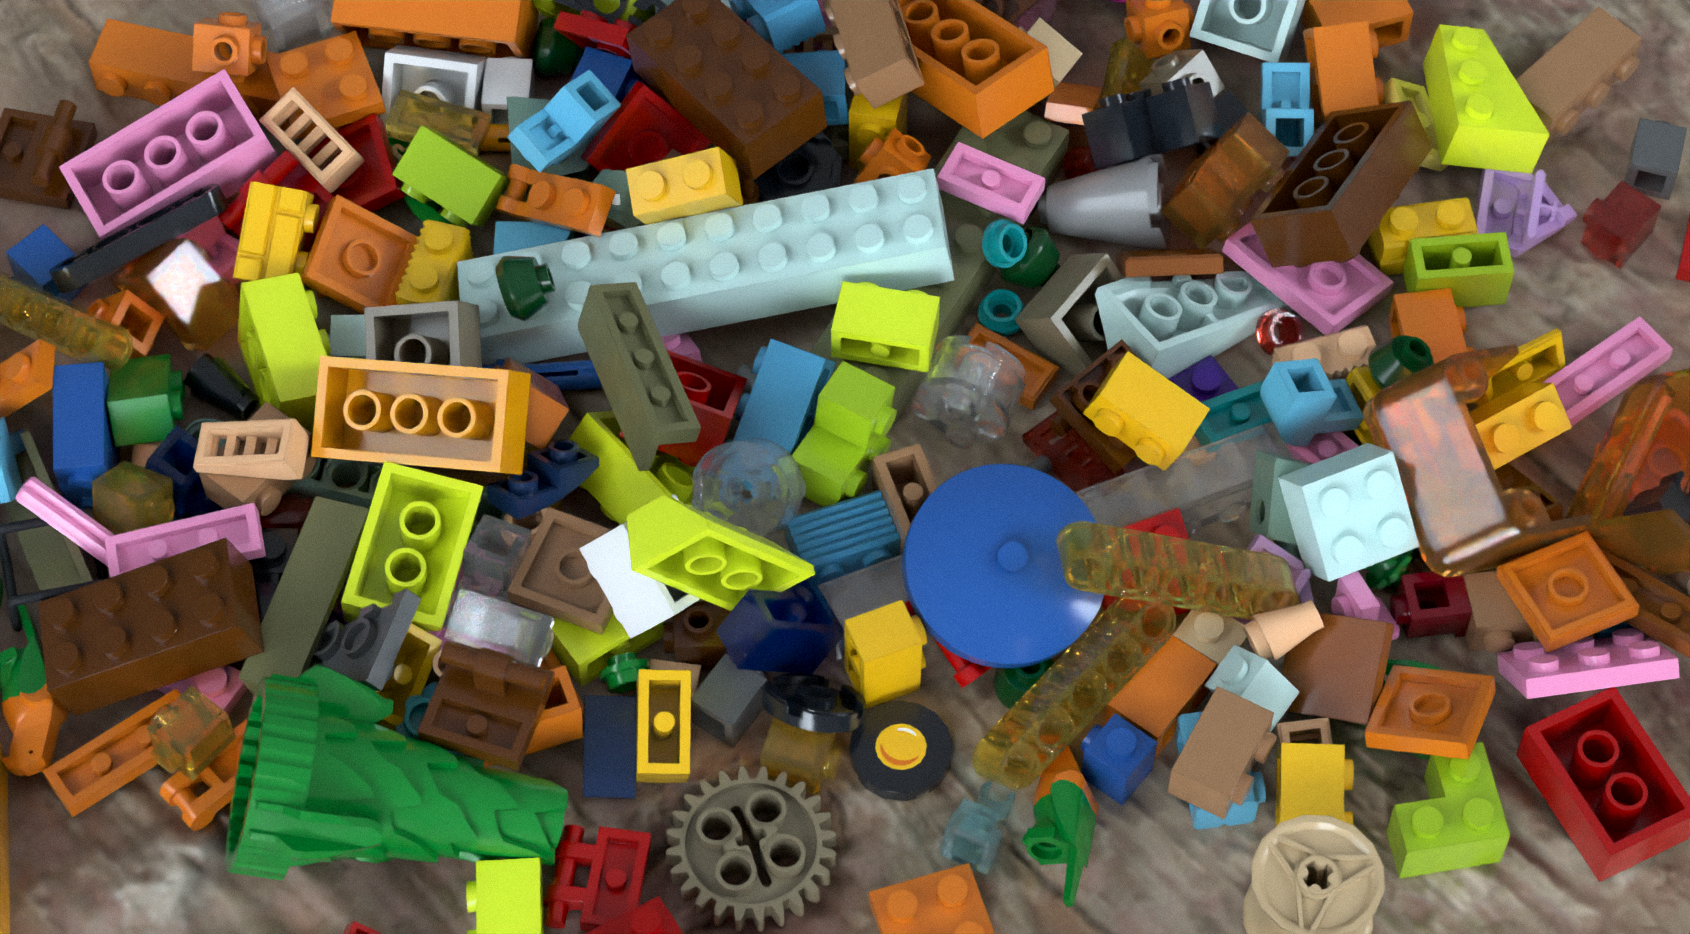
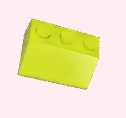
M299 272L241 283L237 341L254 393L260 398L259 408L266 402L270 403L289 418H295L313 436L320 356H331L328 334L325 329L318 330L315 322L318 315L315 296L312 290H304Z
M613 411L587 412L569 438L570 441L576 442L579 447L599 457V467L579 486L588 490L601 504V511L620 525L627 521L626 515L646 505L650 499L662 496L663 494L666 496L676 494L680 502L703 512H708L724 521L732 516L739 507L701 467L688 466L682 463L676 456L657 450L651 469L639 471L625 438L619 436L621 428Z
M384 461L341 600L344 621L352 622L357 620L360 609L373 603L380 608L392 604L393 594L407 588L421 598L411 623L427 632L442 631L484 486Z
M663 494L662 496L652 498L646 505L626 515L632 571L737 614H741L815 575L814 565L774 542L749 532L745 528L719 519L708 512H703L682 503L671 496Z

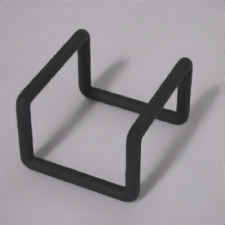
M88 508L80 509L97 521L94 510ZM40 517L0 525V559L8 599L7 609L12 628L16 632L21 631L23 628L18 609L19 605L44 601L108 578L106 565L94 557L98 580L17 595L5 534L50 526Z

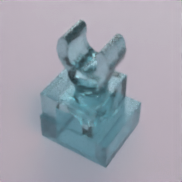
M985 782L981 786L977 803L964 798L957 811H954L946 825L940 855L958 863H969L972 869L986 875L989 874L996 862L1003 831L996 829L998 821L1005 820L1011 815L1015 800L1014 792H1010L1005 801L995 802L989 798L991 782Z

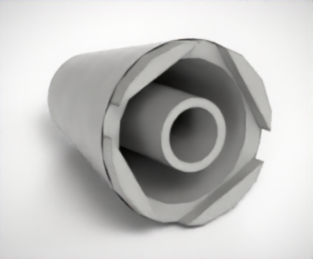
M1151 154L1048 185L1046 195H1041L1038 200L1040 223L1048 224L1050 232L1055 234L1152 250H1167L1168 247L1165 241L1170 239L1169 191H1165L1164 184L1159 183L1158 177H1167L1163 156L1161 154Z

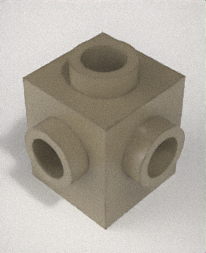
M1203 49L1176 50L1173 53L1164 55L1152 64V72L1139 83L1142 90L1151 89L1152 96L1164 93L1161 84L1185 77L1190 78L1191 85L1210 82L1213 97L1225 88Z

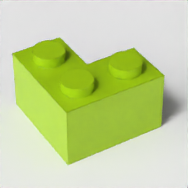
M842 361L818 395L814 425L789 459L785 487L823 507L845 501L848 498L858 497L868 477L866 472L872 464L873 457L887 453L890 448L891 439L886 437L897 414V410L892 408L895 387Z
M1483 742L1475 743L1469 760L1430 755L1424 774L1430 799L1394 805L1386 830L1399 879L1501 862L1510 833Z

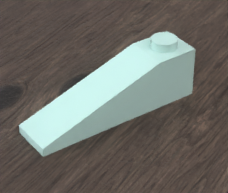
M1227 271L1224 274H1217L1215 279L1192 280L1190 275H1174L1172 281H1152L1150 276L1127 277L1100 286L1095 293L1108 350L1122 339L1140 360L1167 379L1210 355L1214 358L1293 310L1246 271Z

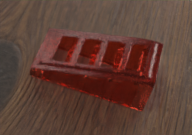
M1056 410L1022 435L1023 443L1036 456H1047L1053 464L1052 471L1080 498L1094 507L1125 485L1127 482L1126 466L1115 475L1074 428L1054 444L1048 443L1057 436L1050 427V421L1060 414ZM1075 445L1077 446L1074 450L1065 455L1067 451H1069ZM1089 458L1091 459V460H1090L1088 463H1086L1084 466H1080V465H1082L1084 462H1086Z

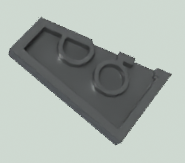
M406 588L393 594L392 604L380 608L373 603L360 609L359 617L355 621L346 625L341 624L337 620L327 624L308 669L314 664L324 665L370 687L374 691H382L385 683L394 672V661L421 598Z

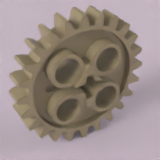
M740 766L738 780L733 781L730 780L723 770L719 771V786L715 788L708 782L701 780L699 782L701 798L686 793L684 795V806L688 812L674 810L672 814L673 824L677 828L668 829L666 833L667 844L673 846L666 850L667 864L674 866L670 870L671 881L673 884L684 883L680 888L681 899L687 901L697 897L695 907L696 914L699 916L713 908L715 925L717 926L724 922L728 915L733 916L736 931H741L746 918H753L758 931H763L765 917L772 916L781 927L784 926L785 910L790 909L799 917L803 916L804 904L802 898L817 903L819 901V888L816 884L829 886L830 871L827 868L836 865V852L830 849L836 846V831L827 830L831 827L830 812L818 813L821 809V797L815 795L804 800L806 783L801 781L790 789L787 787V772L785 771L779 774L775 781L768 780L766 766L760 768L756 778H749L745 766ZM733 810H739L742 813L752 847L755 851L760 850V866L771 883L768 887L761 884L752 852L747 845H743L742 829L732 813ZM765 811L778 815L777 819L771 822H761L754 817L760 812ZM714 829H722L730 833L721 840H712L705 836ZM785 855L797 859V863L790 867L778 866L773 861ZM735 873L743 874L749 878L741 885H730L724 881L727 876Z

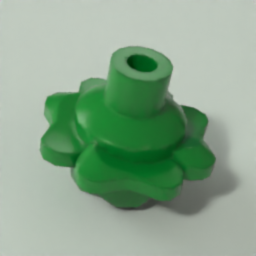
M1413 549L1366 567L1368 572L1365 577L1367 579L1365 583L1369 589L1376 587L1380 590L1393 585L1398 590L1401 575L1409 574L1407 569L1412 559L1411 553Z

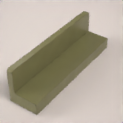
M637 283L590 285L579 318L578 331L639 471H647L651 469L659 445L696 442L701 426Z
M30 431L20 433L26 452L15 456L22 485L30 477H36L54 490ZM16 499L4 503L11 522L38 518L37 515L17 502ZM51 525L16 532L40 591L93 581L78 545Z
M319 496L315 497L261 623L264 652L246 658L238 677L253 695L259 680L264 676L269 677L271 674L298 677L308 669L356 555L369 512L366 507Z

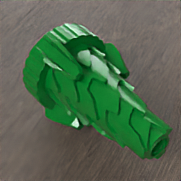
M314 664L298 677L271 674V676H264L259 680L244 731L229 814L225 858L226 871L228 873L282 881L290 866L332 862V860L342 858L370 863H381L394 859L438 863L439 857L474 863L484 860H499V858H540L541 865L553 866L555 849L561 837L565 810L567 809L568 790L543 778L484 767V760L450 753L430 742L408 738L392 729L375 724L392 714L394 700L381 697L370 687L327 666Z

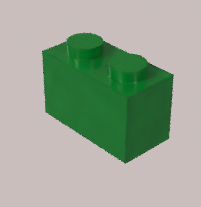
M171 354L111 361L107 406L115 447L176 439L177 420L185 419L183 399H186V390L182 370L173 371Z

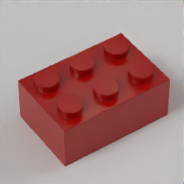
M1616 687L1608 688L1525 728L1516 756L1599 882L1688 840L1690 836V796Z

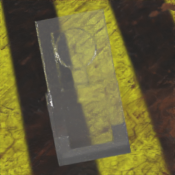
M486 514L483 515L463 551V577L452 595L444 627L490 643L504 615L510 616L516 605L515 602L509 601L507 590L531 544V530Z
M460 588L444 638L477 649L486 647L514 656V659L540 667L542 658L547 656L553 644L554 632L552 627L555 619L527 608Z

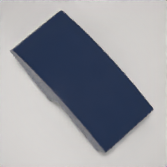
M553 441L546 448L528 453V471H522V475L509 474L508 478L487 484V502L516 519L532 515L562 499L583 483L599 467V457L579 447L574 441Z
M584 695L582 798H635L636 696Z

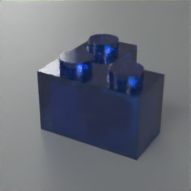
M812 576L783 592L749 589L716 630L727 649L730 660L738 669L813 674L844 636L843 627Z

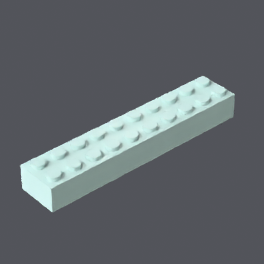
M934 168L601 233L600 237L591 235L457 262L460 301L479 305L482 365L495 364L497 359H505L506 361L508 357L520 364H527L587 352L578 331V322L590 285L636 282L659 335L663 337L836 304L842 281L852 283L870 282L879 287L903 291L955 280L943 204ZM504 256L535 257L539 265L547 263L551 271L556 291L548 293L549 303L526 321L512 318L502 298L495 268Z

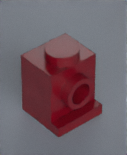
M1461 568L1401 575L1397 593L1390 597V612L1397 625H1404L1407 639L1454 633L1455 638L1465 636L1472 615V609Z

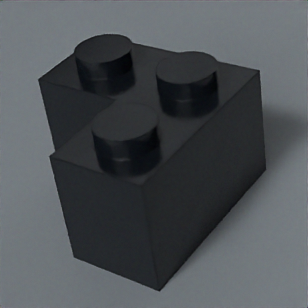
M1185 77L1161 84L1164 93L1152 96L1151 89H1145L1126 95L1122 93L1097 100L1099 109L1081 114L1095 170L1115 166L1151 154L1164 155L1223 138L1224 135L1210 82L1191 85L1190 78Z

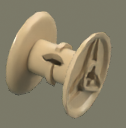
M1302 815L1279 823L1261 839L1251 861L1252 881L1243 899V925L1247 934H1371L1373 931V915L1385 892L1384 865L1374 844L1354 825L1332 816Z

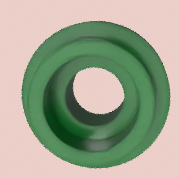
M632 652L619 654L606 661L607 667L599 672V677L602 683H607L609 693L617 694L636 690L639 669H650L649 661L647 659H637L636 653Z

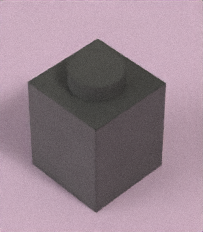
M1640 118L1631 145L1622 190L1669 200L1678 175L1687 128L1671 125L1665 121H1652Z
M724 654L691 697V722L734 748L764 709L762 697L768 679L765 678L764 673L753 663L746 660L739 662Z

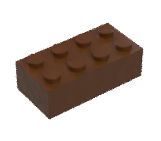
M675 0L626 35L634 71L716 147H720L734 158L736 165L752 180H755L827 127L822 91L720 0Z
M1411 100L1330 112L1250 219L1272 267L1294 265V267L1300 268L1312 263L1326 261L1344 263L1352 260L1360 253L1364 243L1380 225L1381 219L1391 205L1400 197L1401 191L1411 177L1419 170L1421 163L1432 149Z
M226 537L38 602L47 691L75 716L264 652L253 567Z

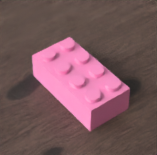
M223 69L59 166L98 236L103 240L211 184H219L225 198H228L238 192V189L258 169L263 172L278 155L226 70Z

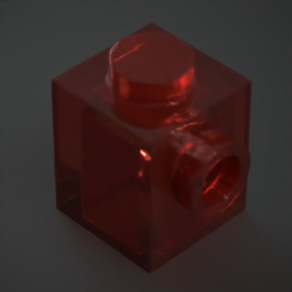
M1621 180L1604 200L1596 198L1586 210L1582 222L1587 225L1581 244L1589 248L1596 257L1607 260L1621 269L1653 233L1661 205Z

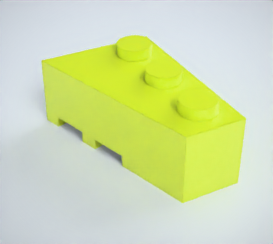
M1439 24L1422 65L1441 164L1532 174L1549 138L1548 130L1484 29Z

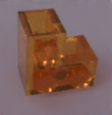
M1247 112L1186 167L1162 207L1161 212L1201 250L1216 238L1222 243L1241 224L1238 217L1253 202L1251 196L1259 189L1264 193L1268 192L1283 177L1285 171L1281 169V166L1289 150L1252 114Z
M187 238L172 239L122 265L108 278L118 292L127 289L164 315L163 322L188 351L209 350L239 320L240 302L238 299L240 294L229 280L216 274L208 264L210 258L207 252L197 242Z

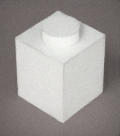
M512 56L486 58L481 100L484 123L509 124L506 97L535 98L536 85L533 59H519Z

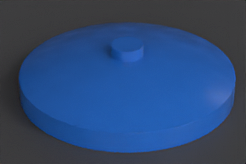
M990 464L971 468L951 477L929 495L916 513L908 529L903 546L902 574L907 597L914 613L920 618L924 628L938 643L957 656L976 664L994 668H1020L1039 664L1053 658L1071 646L1085 632L1095 618L1104 598L1107 585L1108 562L1105 543L1096 520L1083 501L1071 489L1052 476L1033 468L1014 464Z

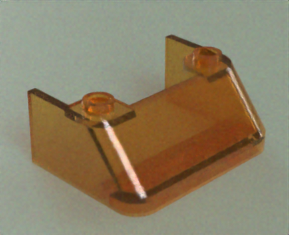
M1516 344L1453 354L1381 389L1367 401L1364 407V420L1375 446L1393 451L1422 558L1432 571L1444 577H1453L1497 568L1499 565L1584 532L1594 524L1591 514L1551 521L1544 504L1534 493L1521 488L1505 491L1502 489L1466 403L1475 402L1486 393L1489 384L1488 380L1519 354Z
M1690 368L1644 377L1627 390L1564 518V527L1573 536L1588 530L1600 549L1654 575L1690 572V526L1673 509L1623 516L1622 513L1639 492L1659 486L1661 478L1678 471L1684 472V477L1681 479L1683 493L1690 492Z

